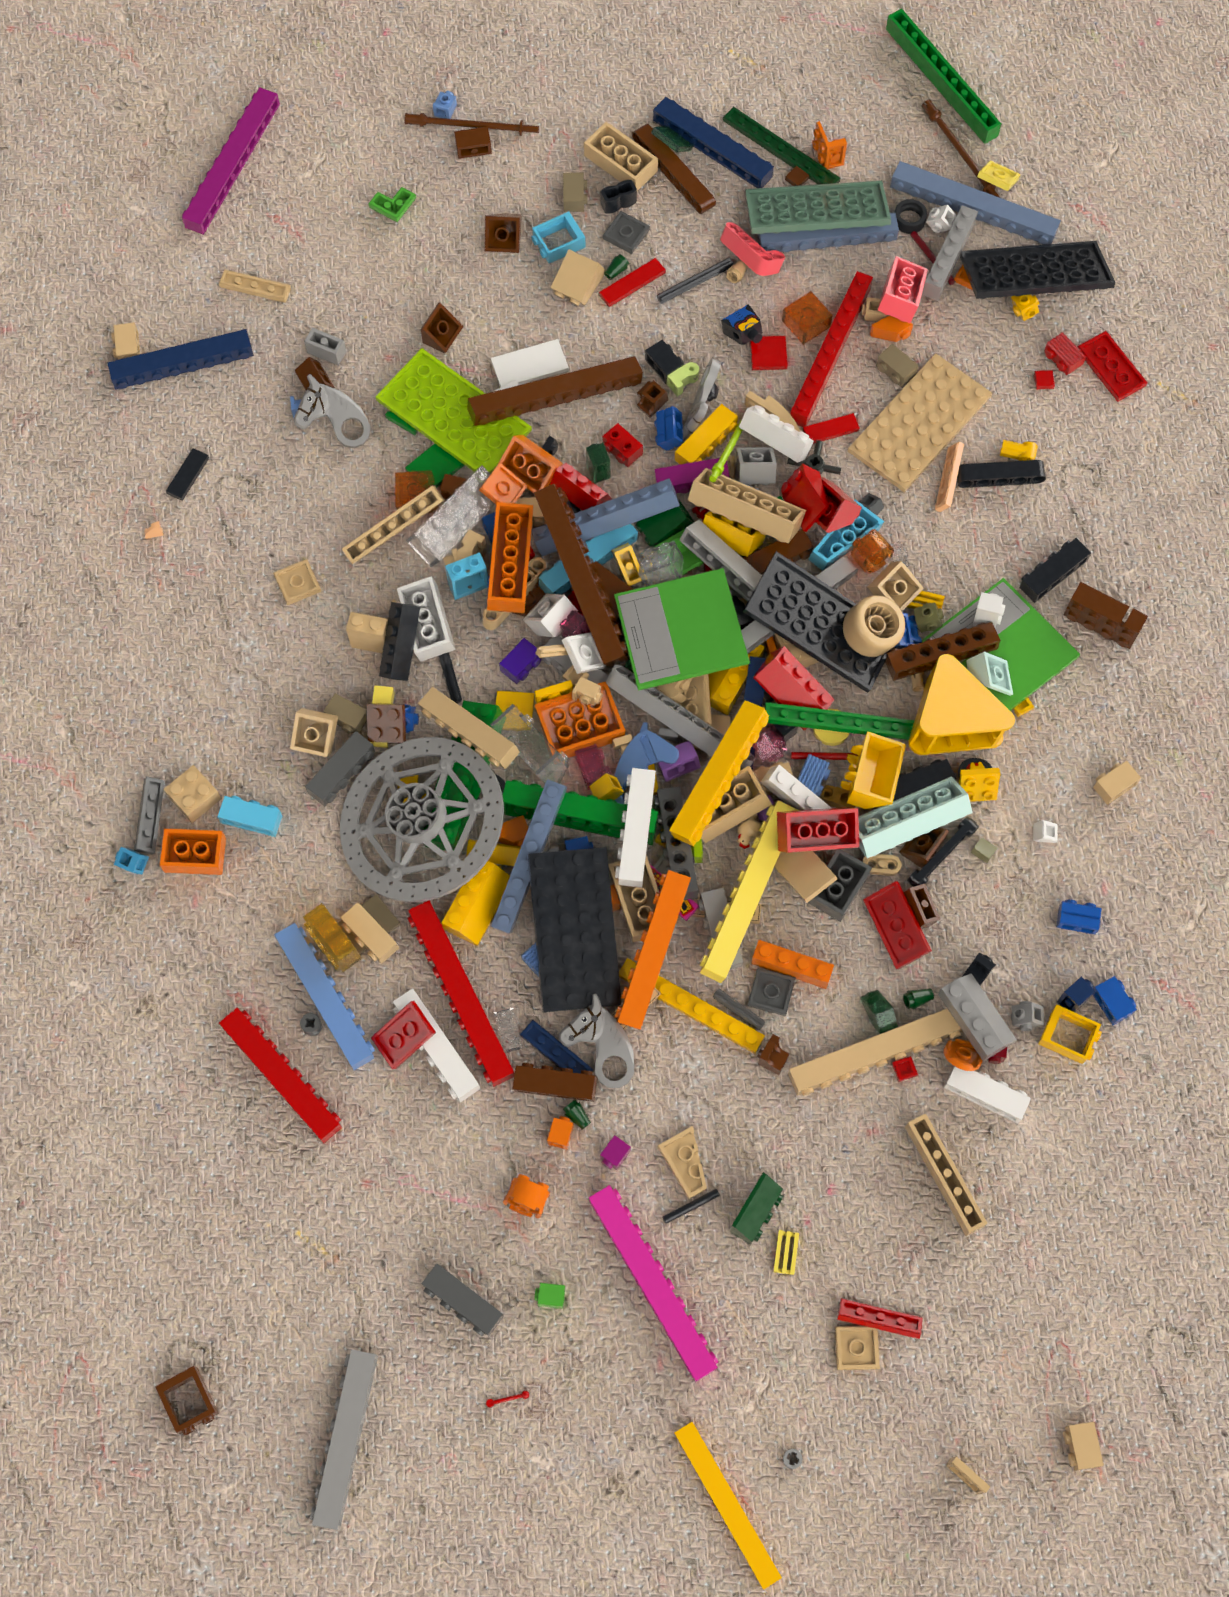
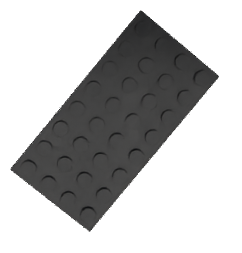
M1097 241L961 251L960 253L962 264L976 299L1088 291L1115 287V280Z
M777 551L770 559L743 610V613L867 693L871 691L885 663L887 653L890 652L889 650L877 657H867L854 651L844 637L843 622L847 612L856 603Z
M607 847L528 854L542 1013L585 1009L592 1005V994H597L602 1007L621 1005Z

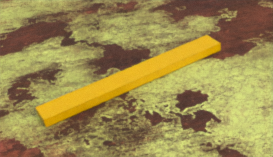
M691 1422L674 1432L762 1589L764 1590L782 1578L694 1423Z

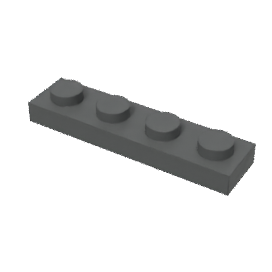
M147 776L144 778L134 851L151 855L155 853L164 780Z

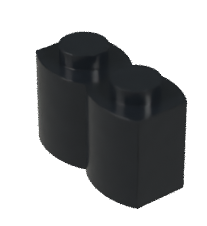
M624 180L616 186H608L600 191V204L605 214L614 213L620 208L630 207L637 202V189L632 180Z

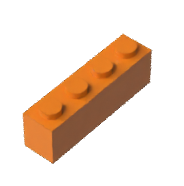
M758 940L751 963L780 974L795 977L797 980L827 989L834 968L833 964L762 940Z

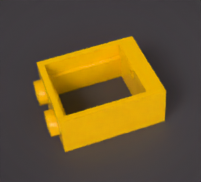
M1056 1004L1052 1009L1038 1044L1083 1064L1086 1060L1092 1058L1094 1049H1092L1093 1043L1098 1042L1102 1033L1099 1031L1101 1024ZM1059 1018L1091 1031L1082 1054L1050 1040Z

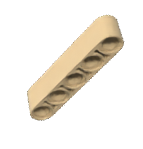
M535 557L529 562L527 578L529 582H527L526 596L529 591L533 590L536 583H539L540 574L546 570V561L541 557ZM486 607L483 611L482 624L485 629L495 630L511 612L487 610ZM488 617H493L495 619L489 620Z

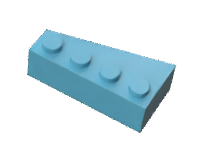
M854 500L862 507L858 518L851 525L827 533L812 551L808 560L822 571L878 532L884 521L857 500Z

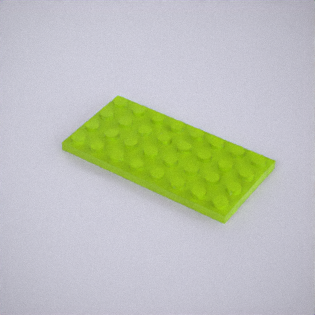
M423 348L375 396L376 401L485 480L501 460L513 436L524 435L526 437L532 431V426L518 416L474 426L467 410L468 398L486 393Z

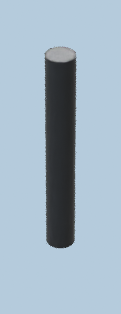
M714 1189L662 1217L663 1221L667 1224L719 1197L718 1190Z

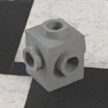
M1021 1001L1019 1005L1012 1006V1025L1019 1027L1021 1031H1032L1034 1027L1044 1026L1043 1006L1030 1001Z

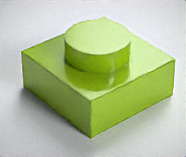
M700 839L694 847L691 846L692 857H694L695 863H703V841Z

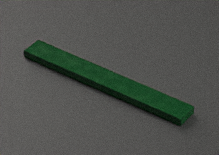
M734 106L723 117L725 123L792 168L797 166L809 175V179L816 184H835L840 182L841 178Z

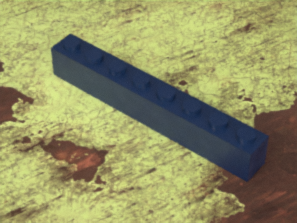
M665 97L653 109V121L754 187L763 188L773 177L774 166L770 162L749 151L742 144L737 143L728 135L717 130L716 127L709 125L702 118L695 116L688 109L678 105L674 100Z
M247 329L107 362L111 381L116 390L125 389L133 385H141L153 380H161L170 376H178L186 372H195L203 368H211L223 363L228 364L232 361L247 359L254 355Z

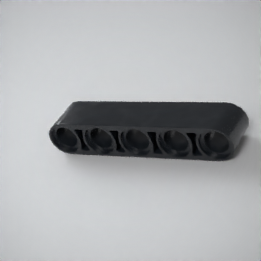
M1042 460L962 464L959 466L957 483L960 488L1039 484L1046 480L1044 462Z

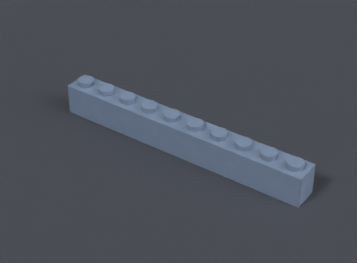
M902 161L899 162L892 176L890 187L897 191L905 192L929 203L940 206L948 205L953 211L958 213L961 206L978 211L976 220L1002 228L1010 233L1018 234L1026 239L1037 241L1043 245L1052 244L1061 222L1059 219Z

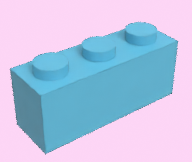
M224 796L217 817L222 824L276 837L283 816L276 806H263L254 800L247 802L237 796Z

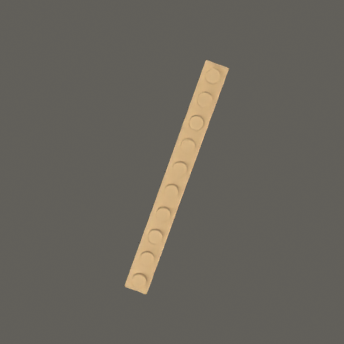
M945 1009L789 1069L788 1076L796 1095L802 1094L807 1096L814 1092L813 1089L818 1087L825 1089L833 1085L832 1082L840 1080V1082L846 1081L851 1078L852 1074L857 1072L859 1075L864 1074L870 1070V1067L875 1065L877 1068L888 1064V1060L895 1058L897 1061L906 1057V1053L912 1051L914 1054L921 1052L925 1049V1046L930 1044L932 1046L939 1045L943 1042V1039L948 1037L955 1039L961 1036L963 1031L949 1010Z

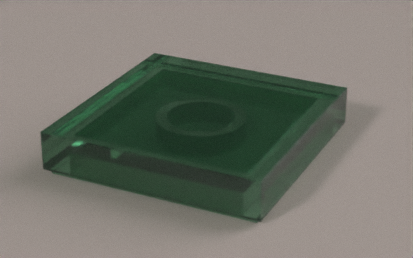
M669 126L654 127L651 132L675 152L691 151L694 146Z

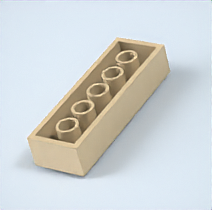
M707 468L693 481L688 501L696 506L709 509L712 513L723 515L728 520L737 521L747 528L756 529L763 535H770L780 542L789 543L801 527L806 510L722 474L718 476L715 482H711L709 477L712 471Z

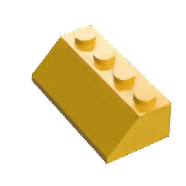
M760 644L749 652V660L750 656L762 658L765 646ZM749 664L708 674L710 707L726 715L730 713L746 686Z
M487 861L484 867L460 888L442 921L443 929L478 946L497 912L510 875L496 864Z

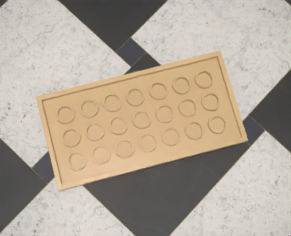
M935 353L851 444L848 452L905 493L990 399L992 392Z

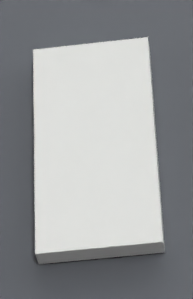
M558 339L491 358L500 387L513 380L522 385L569 371Z

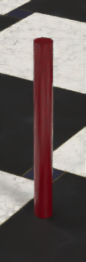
M913 231L910 236L932 264H934L937 257L918 233ZM950 275L948 284L951 286L956 281Z

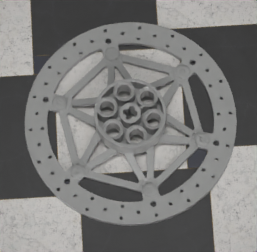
M424 737L405 741L389 748L363 769L352 784L345 799L340 820V838L348 865L358 879L377 894L396 901L422 902L452 893L469 882L484 867L497 845L504 818V802L500 784L491 767L478 753L454 740ZM417 757H441L437 764L400 772H394L393 767ZM455 762L463 765L473 774L481 788L482 799L476 800L452 769ZM436 771L423 784H405L400 780L404 777ZM448 775L468 799V803L441 798ZM438 777H440V778H439V781H438V784H437V787H436V790L434 791V790H433L431 787H429V786H430ZM382 778L384 780L368 818L365 823L359 824L365 799L376 782ZM390 788L392 795L387 802L385 814L376 821H374L378 813V810L383 802V799L388 789ZM446 807L464 808L465 810L447 815ZM485 813L480 836L469 855L461 861L459 856L478 814ZM469 816L453 851L443 829L444 824ZM386 821L388 827L376 828ZM374 835H396L394 863ZM439 835L447 853L434 845L431 840ZM367 837L388 865L390 871L387 876L378 872L368 861L361 846V838ZM402 842L410 844V847L401 861ZM419 844H425L443 858L440 861L407 867ZM445 866L450 868V872L433 880L418 883L401 882L403 875Z

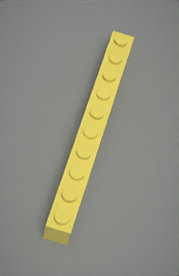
M779 800L774 805H770L766 812L768 818L762 822L758 830L761 834L759 838H755L751 846L754 850L752 854H748L744 862L747 866L744 871L741 870L737 878L739 884L737 888L734 887L729 896L732 900L723 909L722 914L725 916L716 925L714 930L717 932L715 939L711 938L707 946L710 949L708 955H704L699 964L702 966L701 974L719 983H722L727 977L779 857L777 812L799 811Z

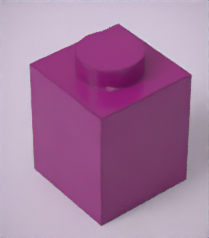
M614 1135L600 1154L601 1163L610 1170L612 1167L617 1170L630 1153L631 1146Z

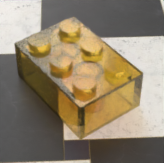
M323 903L303 916L306 921L303 924L312 938L315 939L323 953L326 954L328 952L326 957L335 969L340 968L344 972L362 959L357 949Z

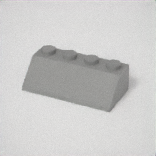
M972 974L960 977L941 988L938 994L983 1061L1017 1041Z

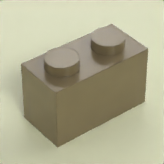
M584 172L563 173L564 212H584V205H588L587 194H584V190H587V180H584Z
M893 343L878 356L876 364L880 372L885 373L891 378L893 383L901 387L905 386L917 374L919 366Z
M336 693L323 711V713L338 716L337 725L341 726L342 730L348 734L355 731L360 733L367 722L366 709Z

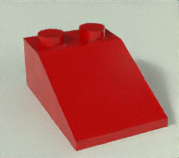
M802 463L787 482L783 483L781 492L785 502L806 510L801 528L807 532L829 506L820 472Z

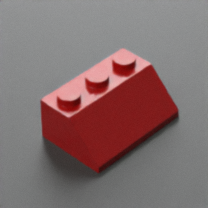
M565 463L555 469L550 485L555 484L558 488L561 487L565 491L568 500L582 511L612 500L608 493L571 465Z

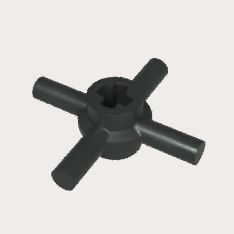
M816 441L814 453L805 460L797 463L788 457L787 464L799 467L803 463L819 471L820 474L829 472L840 475L842 469L841 467L825 464L820 456L823 446L822 441Z

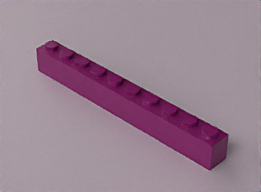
M259 87L257 92L253 94L250 104L245 107L241 119H238L234 131L230 133L228 141L222 146L221 153L215 158L212 168L206 173L205 180L199 185L196 195L191 198L189 207L183 212L182 220L185 228L204 235L280 106L277 93Z

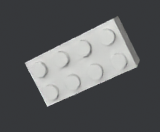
M432 576L397 588L401 603L420 607L413 648L418 659L422 662L456 650L438 585Z

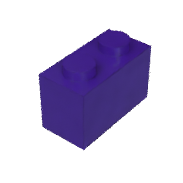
M523 638L499 663L500 672L515 684L524 681L529 675V671L533 667L536 668L542 658L535 654L537 647Z

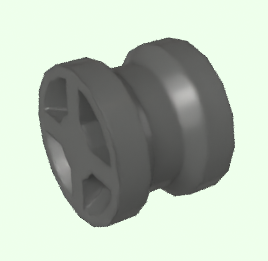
M308 1013L301 1018L300 1025L306 1035L316 1036L321 1032L322 1023L316 1014Z

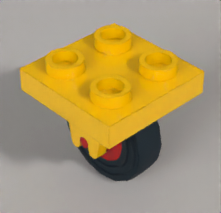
M969 758L963 761L958 770L959 785L968 793L970 802L997 800L1000 769L992 768L990 763L980 758Z

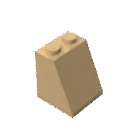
M568 249L551 289L557 297L563 299L565 296L574 305L579 306V304L585 306L604 277L606 270L600 263Z
M350 612L346 631L351 648L383 654L388 618Z

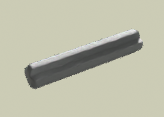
M721 989L716 990L713 995L715 1000L757 1030L762 1029L765 1025L763 1019Z

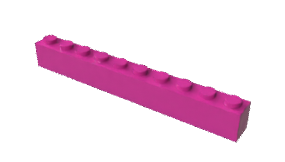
M609 1185L590 1196L589 1202L696 1383L717 1370L716 1364L719 1362L713 1352L709 1353L705 1347L708 1343L703 1334L696 1332L694 1327L697 1325L691 1315L687 1316L683 1310L686 1307L680 1296L676 1298L672 1290L675 1289L673 1283L669 1278L665 1279L662 1272L664 1269L659 1260L654 1261L651 1255L653 1253L651 1246L648 1242L644 1243L640 1236L643 1233L637 1224L633 1225L630 1218L632 1215L627 1206L623 1207L619 1200L622 1198L616 1188L612 1189Z

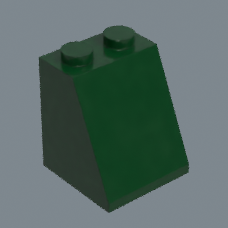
M678 499L680 506L636 522V528L640 533L643 532L645 534L644 540L650 547H655L695 522L680 499Z

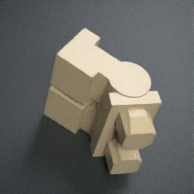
M468 529L461 542L462 548L458 551L457 548L452 549V555L443 557L444 566L479 552L484 557L487 553L485 537Z

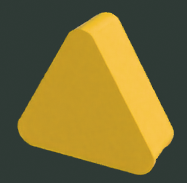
M944 654L938 658L927 678L908 744L910 749L918 755L997 748L1003 742L1004 732L1011 729L1014 725L1015 717L954 656Z

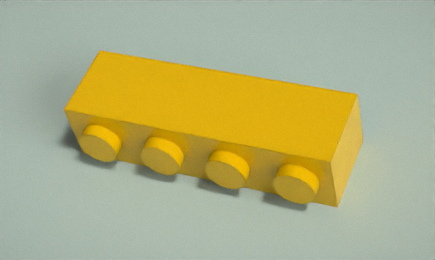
M721 404L675 451V461L681 465L703 461L707 456L710 457L718 444L721 445L726 440L727 435L735 431L738 426V416Z

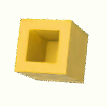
M608 773L589 786L592 795L600 800H615L624 793L617 777Z

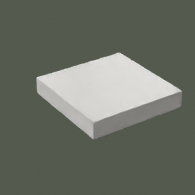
M591 632L565 637L562 640L577 674L603 669L606 666L603 664Z

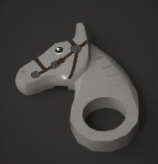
M711 358L703 373L693 406L683 427V441L688 434H692L707 412L709 404L705 402L721 365V361L715 358Z
M309 374L307 378L310 386L304 393L295 414V425L298 428L306 429L315 419L328 416L337 440L341 444L350 448L364 445L369 438L370 424L360 406L341 391L324 384H319ZM354 419L362 424L364 432L360 438L349 440L342 434L341 427L347 420Z
M592 994V1005L581 1011L561 1030L559 1041L565 1047L573 1046L577 1042H594L596 1044L595 1074L598 1080L608 1088H621L628 1084L634 1075L632 1045L616 1018L601 1006L597 994ZM612 1056L622 1058L627 1065L625 1076L618 1081L607 1079L602 1071L604 1061Z

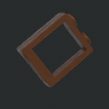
M195 1366L155 1386L177 1434L181 1435L183 1433L184 1436L196 1430L195 1426L201 1423L206 1425L215 1420L214 1416L219 1414L199 1369ZM194 1379L208 1410L180 1425L167 1394Z

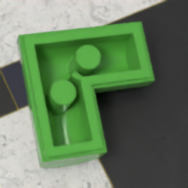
M403 187L400 188L393 199L377 192L368 205L372 210L398 223L415 201L416 194Z

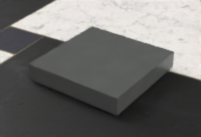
M620 211L603 234V239L633 254L649 232L650 226Z
M757 967L747 1006L786 1016L796 978Z

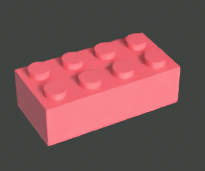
M896 256L887 275L878 311L898 318L900 321L911 323L920 303L928 269Z

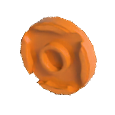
M963 1039L949 1040L943 1049L946 1059L955 1067L965 1071L978 1070L983 1062L973 1045Z

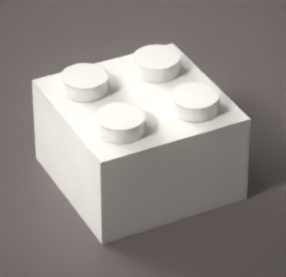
M546 593L523 620L537 636L556 637L562 632V628L574 619V615L578 610L565 595Z

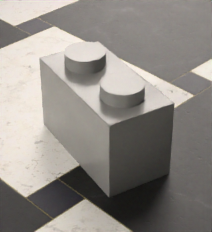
M313 327L304 341L308 354L338 366L347 352L344 340Z

